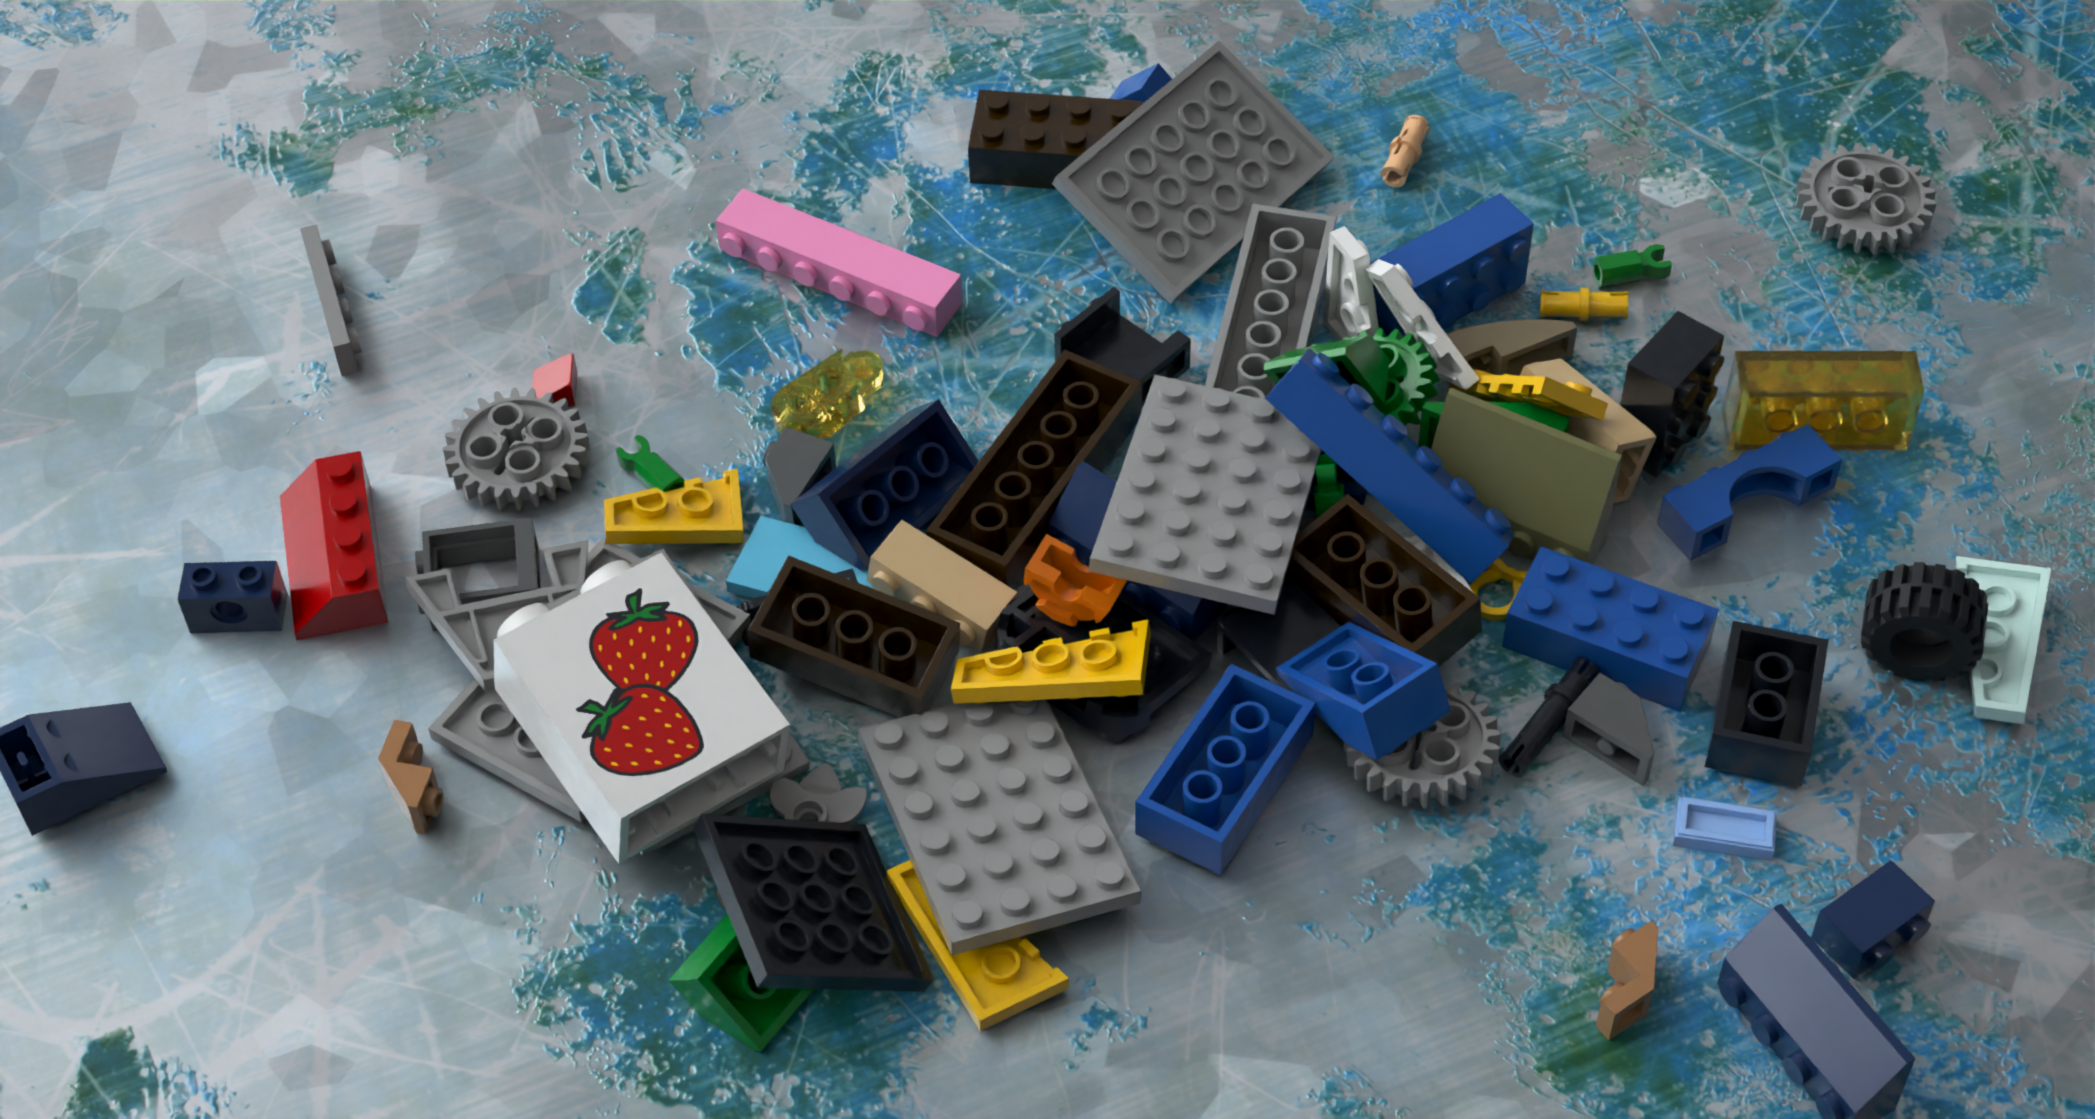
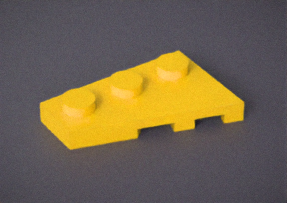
M738 468L723 471V478L704 483L700 477L685 480L683 488L666 492L655 487L604 499L605 544L743 543V520Z

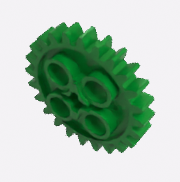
M1379 328L1373 338L1388 356L1390 362L1385 404L1375 407L1385 416H1394L1404 426L1408 423L1420 425L1421 420L1417 415L1418 411H1422V407L1425 402H1428V398L1438 395L1433 385L1440 381L1435 371L1437 365L1422 341L1416 342L1413 334L1409 333L1403 337L1399 329H1394L1387 337L1383 328ZM1365 330L1360 333V336L1367 335Z

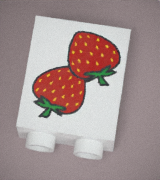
M662 553L634 567H631L624 560L613 561L602 566L584 582L580 595L550 611L542 603L530 604L519 609L503 622L498 630L497 638L493 640L495 690L618 864L695 822L701 814L711 813L784 771L790 729L789 722Z

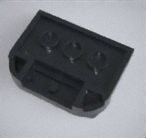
M1031 587L1012 600L1001 611L994 651L1017 646L1024 653L1033 651L1036 647L1042 645L1045 640L1061 637L1063 644L1090 639L1089 631L1109 627L1110 635L1133 630L1132 622L1148 619L1151 636L1143 695L1047 699L1049 703L1084 727L1100 733L1105 740L1113 743L1123 742L1127 739L1128 735L1138 733L1149 727L1151 713L1209 668L1212 658L1211 652L1122 593L1119 594L1110 611L1101 622L1096 623L1094 619L1091 621H1078L1076 626H1069L1051 619L1036 607L1039 599L1033 593Z

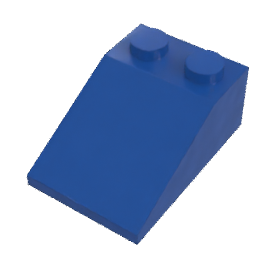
M1347 622L1276 668L1278 676L1296 694L1316 703L1315 713L1347 745L1375 760L1391 754L1399 745L1417 733L1429 729L1434 722L1451 712L1437 663L1351 622Z

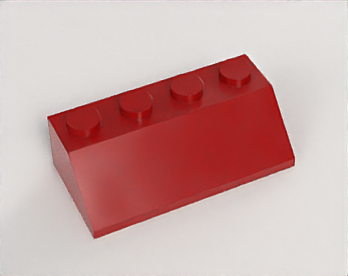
M361 451L315 459L280 495L296 640L389 623L371 485Z

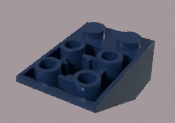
M131 702L29 714L0 727V773L32 836L168 772Z

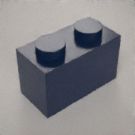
M1890 860L1820 910L1811 938L1855 979L1869 968L1873 971L1882 968L1892 958L1895 949L1904 942L1912 945L1919 941L1931 926L1928 919L1935 900Z

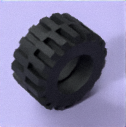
M1914 562L1912 566H1907L1906 564L1894 566V571L1884 570L1879 573L1878 579H1873L1869 584L1861 630V646L1866 649L1865 654L1870 660L1877 661L1878 667L1884 671L1891 670L1894 672L1893 675L1902 678L1906 676L1914 678L1916 681H1924V679L1944 681L1945 677L1956 678L1962 676L1963 671H1971L1976 667L1977 661H1980L1983 655L1989 604L1987 603V595L1984 590L1979 589V583L1976 580L1965 578V573L1960 570L1946 569V565L1935 564L1933 566L1926 565L1925 562Z

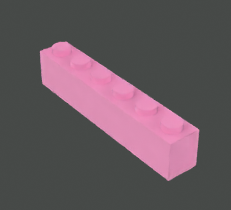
M744 188L716 219L720 250L725 251L730 256L742 258L763 267L767 271L787 276L802 285L811 286L829 293L839 300L848 301L866 308L876 315L891 318L907 325L913 330L923 331L938 337L963 304L961 274Z

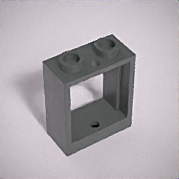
M532 517L422 532L423 550L415 551L417 574L442 570V567L516 558L518 586L459 593L462 605L542 588L539 546ZM418 604L420 614H425ZM430 620L432 630L438 631V629Z

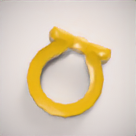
M1497 558L1488 567L1487 571L1483 572L1470 584V588L1478 596V591L1484 584L1505 579L1513 584L1514 600L1528 572L1516 571L1514 568L1508 567L1500 558ZM1513 600L1506 606L1494 608L1481 602V618L1491 621L1505 620Z

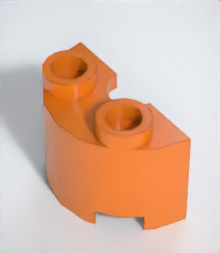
M1046 534L1025 567L1023 582L1024 585L1030 584L1031 590L1039 599L1036 607L1055 621L1069 626H1076L1078 621H1091L1095 619L1096 623L1101 622L1110 611L1127 580L1090 572L1089 566L1083 565L1078 561L1074 548Z

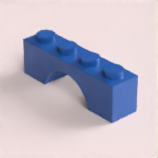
M1809 424L1792 432H1783L1772 442L1756 450H1747L1736 460L1720 468L1713 467L1700 478L1684 486L1677 485L1671 488L1662 498L1657 525L1680 551L1692 561L1727 543L1733 519L1731 507L1735 503L1752 496L1768 495L1788 500L1800 506L1835 488L1842 458Z

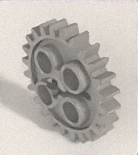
M1855 143L1853 151L1848 152L1844 146L1838 145L1836 155L1825 149L1822 152L1821 159L1812 157L1809 167H1803L1795 193L1797 195L1796 208L1802 209L1801 220H1811L1809 227L1811 232L1824 230L1822 240L1825 242L1833 237L1837 238V248L1839 249L1850 243L1853 244L1855 253H1859L1862 246H1868L1873 255H1877L1879 246H1884L1886 250L1893 253L1896 243L1908 248L1911 238L1920 240L1923 231L1929 229L1937 201H1934L1936 189L1929 188L1930 176H1920L1922 166H1907L1909 160L1907 155L1898 160L1893 158L1894 149L1890 148L1884 154L1878 153L1876 144H1873L1869 151H1863L1860 144Z
M517 388L512 389L510 398H504L499 391H496L494 393V402L488 403L486 400L479 398L478 404L480 409L475 411L465 407L463 409L465 420L453 419L454 432L445 434L447 446L443 447L448 476L453 479L456 490L464 489L467 500L478 496L481 507H485L492 500H496L498 511H502L508 502H514L516 510L521 511L523 502L526 500H530L535 507L540 506L539 497L543 495L554 501L557 499L555 488L559 487L569 491L571 489L569 477L581 478L580 465H587L589 462L586 451L590 450L585 421L580 420L577 408H568L565 398L554 403L553 394L550 391L540 399L537 398L535 388H531L525 397H520Z
M1458 683L1451 685L1447 690L1445 689L1451 712L1434 722L1429 731L1425 733L1421 760L1417 770H1412L1415 763V751L1419 749L1422 732L1417 733L1399 745L1391 754L1383 756L1378 760L1352 748L1344 742L1346 764L1348 767H1354V778L1356 780L1367 778V791L1372 792L1380 787L1384 788L1383 800L1385 801L1398 794L1402 795V806L1407 807L1412 798H1419L1422 807L1427 808L1430 798L1434 797L1443 806H1447L1448 794L1451 793L1464 800L1466 799V786L1479 791L1482 786V777L1491 779L1493 776V765L1499 762L1501 731L1497 730V717L1488 716V703L1475 705L1476 693L1474 691L1460 696Z

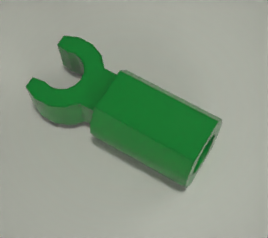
M1650 245L1644 252L1640 253L1637 250L1595 257L1592 270L1598 288L1636 282L1646 276L1658 280L1669 277L1672 268L1671 261L1658 262L1663 260L1664 245Z
M637 435L634 437L637 453L629 454L621 447L616 449L619 465L624 470L635 471L636 477L649 489L656 487L666 492L684 487V478L657 453L650 451L649 442L643 436Z
M1319 454L1318 465H1316L1318 485L1315 486L1314 498L1317 518L1345 496L1344 484L1338 483L1337 463L1327 454Z

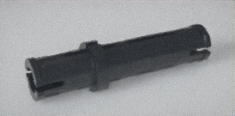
M1577 657L1558 684L1554 683L1545 691L1543 703L1507 749L1499 756V764L1506 772H1509L1514 763H1516L1517 767L1512 772V775L1515 777H1523L1528 767L1566 720L1568 708L1600 673L1599 668L1592 661L1583 671L1582 667L1587 662V659Z

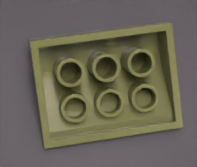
M1451 388L1446 396L1431 450L1441 459V467L1454 479L1461 477L1473 487L1477 494L1476 498L1488 509H1497L1509 520L1511 524L1510 529L1514 532V535L1507 550H1510L1515 555L1534 560L1542 546L1594 564L1606 543L1622 455Z

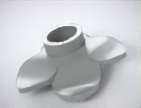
M823 763L811 771L799 784L784 777L775 781L771 787L770 800L773 809L785 819L852 823L865 808L867 789L863 787L841 789L839 779L831 765Z

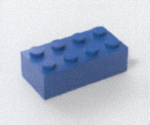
M1499 193L1378 259L1393 265L1399 264L1405 269L1413 281L1411 288L1428 305L1441 328L1447 329L1460 318L1473 311L1482 310L1491 301L1508 292L1512 293L1518 290L1526 282L1534 223L1505 196ZM1373 284L1379 328H1383L1387 337L1394 329H1399L1403 337L1406 336Z
M1541 546L1507 612L1502 647L1567 671L1577 657H1584L1587 659V662L1582 667L1583 671L1592 661L1599 668L1601 674L1615 682L1623 683L1640 698L1680 712L1710 646L1719 609Z
M1230 664L1135 801V834L1221 876L1313 737L1316 703Z

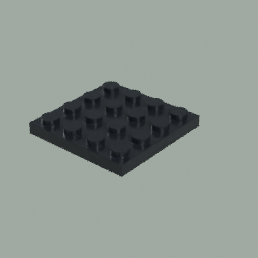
M701 814L693 825L758 988L925 992L933 982V975L893 885L887 877L885 867L865 824Z

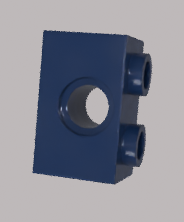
M277 561L184 563L177 600L190 633L282 631L288 593Z

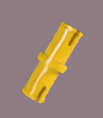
M1580 287V292L1541 290L1540 318L1579 317V321L1588 322V317L1628 319V291L1589 292V287Z

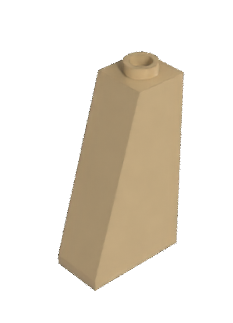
M1558 358L1524 365L1520 376H1546L1564 385L1566 382L1582 384L1592 388L1591 396L1608 403L1603 421L1566 416L1570 418L1568 434L1622 455L1613 504L1629 500L1656 439L1652 430L1563 359Z

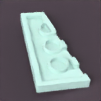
M1956 556L1955 569L1964 572L1965 578L1976 580L1979 583V589L1985 591L1987 603H1989L1983 655L1981 660L1977 661L1976 667L1969 671L1975 717L2025 725L2051 579V568Z

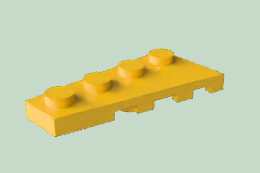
M1473 370L1479 377L1476 383L1466 390L1450 383L1448 389L1449 391L1451 388H1454L1486 402H1528L1544 409L1553 410L1561 415L1602 421L1608 405L1607 402L1591 396L1592 388L1574 382H1566L1564 385L1546 376L1494 375L1485 371Z
M1149 620L1132 622L1133 630L1111 635L1109 627L1089 631L1090 639L1063 644L1061 637L1045 640L1042 645L1036 647L1033 651L1024 653L1016 646L958 658L951 685L954 704H983L1003 701L1028 702L1044 699L1143 695L1151 636Z
M908 860L887 870V877L893 885L899 901L980 1031L1069 989V978L1058 967L1053 969L1040 957V951L1026 938L1022 940L1017 937L951 956L911 861Z

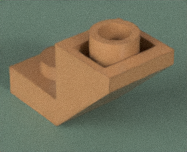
M394 720L378 760L386 785L416 833L426 834L432 817H437L442 809L443 790L438 787L433 768L420 766L423 757V746L421 743H418L413 723Z
M1652 920L1636 931L1633 928L1627 929L1611 945L1612 953L1607 972L1617 983L1606 990L1601 996L1596 1027L1608 1040H1611L1648 1015L1654 991L1658 926Z

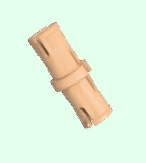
M1419 115L1408 116L1400 135L1392 140L1388 149L1389 158L1380 172V177L1384 176L1382 181L1386 185L1395 188L1402 187L1406 182L1411 167L1419 162L1422 155V143L1430 131V126H1426L1429 122L1424 117Z

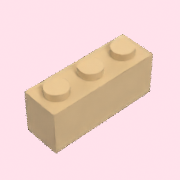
M903 520L898 523L870 557L866 579L875 590L961 623L960 645L969 646L980 654L997 634L1001 611L1017 595V591Z

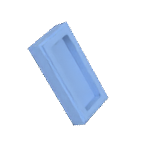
M1679 796L1676 807L1673 846L1772 861L1775 850L1777 811Z

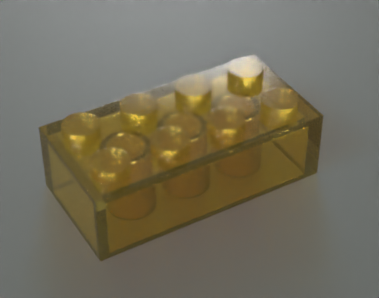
M1735 351L1722 407L1728 450H1756L1772 442L1781 433L1795 431L1807 424L1833 450H1907L1924 395L1916 351Z

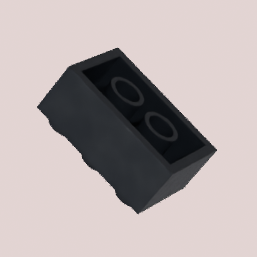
M1677 311L1628 363L1620 406L1652 430L1656 436L1642 469L1656 478L1669 464L1675 466L1685 453L1687 444L1693 437L1700 439L1706 432L1711 422L1708 409L1718 390V387L1714 385L1715 377L1724 363V356L1720 355L1724 335L1680 311Z
M1738 621L1732 622L1724 654L1704 767L1798 787L1802 786L1812 751L1828 639Z

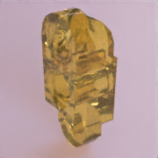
M840 349L781 388L773 396L771 410L774 427L779 433H782L786 427L820 439H825L827 436L830 438L865 409L864 400L883 386L884 369L881 357L867 350L851 351L843 357V350Z

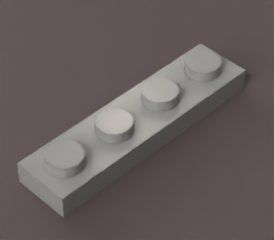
M317 224L300 228L341 376L358 372L354 354L361 353L362 350L355 327L346 329L345 324L352 323L353 319L347 297L337 298L338 294L345 293L338 268L329 270V265L337 264L330 239L321 241Z

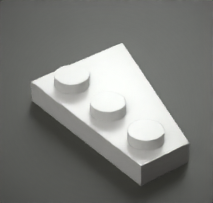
M1345 226L1329 233L1323 323L1338 341L1344 340L1347 336L1349 338L1360 336L1361 331L1364 330L1367 335L1374 337L1379 329L1373 282L1364 270L1370 266V255L1366 245L1361 240H1356Z
M1378 259L1364 269L1405 334L1411 333L1416 342L1422 341L1437 365L1435 371L1439 378L1465 390L1479 380V377L1438 324L1431 309L1411 288L1413 281L1401 265H1393Z

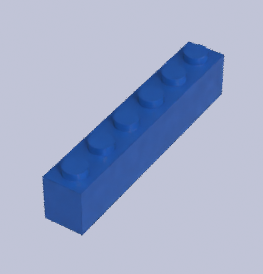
M1309 348L1277 382L1265 399L1472 584L1509 547L1514 532L1510 529L1511 524L1509 520L1497 509H1488L1476 498L1475 490L1467 481L1461 477L1454 479L1441 467L1442 461L1435 452L1426 446L1419 447L1407 436V429L1397 418L1392 415L1385 416L1372 405L1373 399L1364 388L1357 384L1350 385L1338 374L1339 369L1328 356L1323 353L1316 354Z

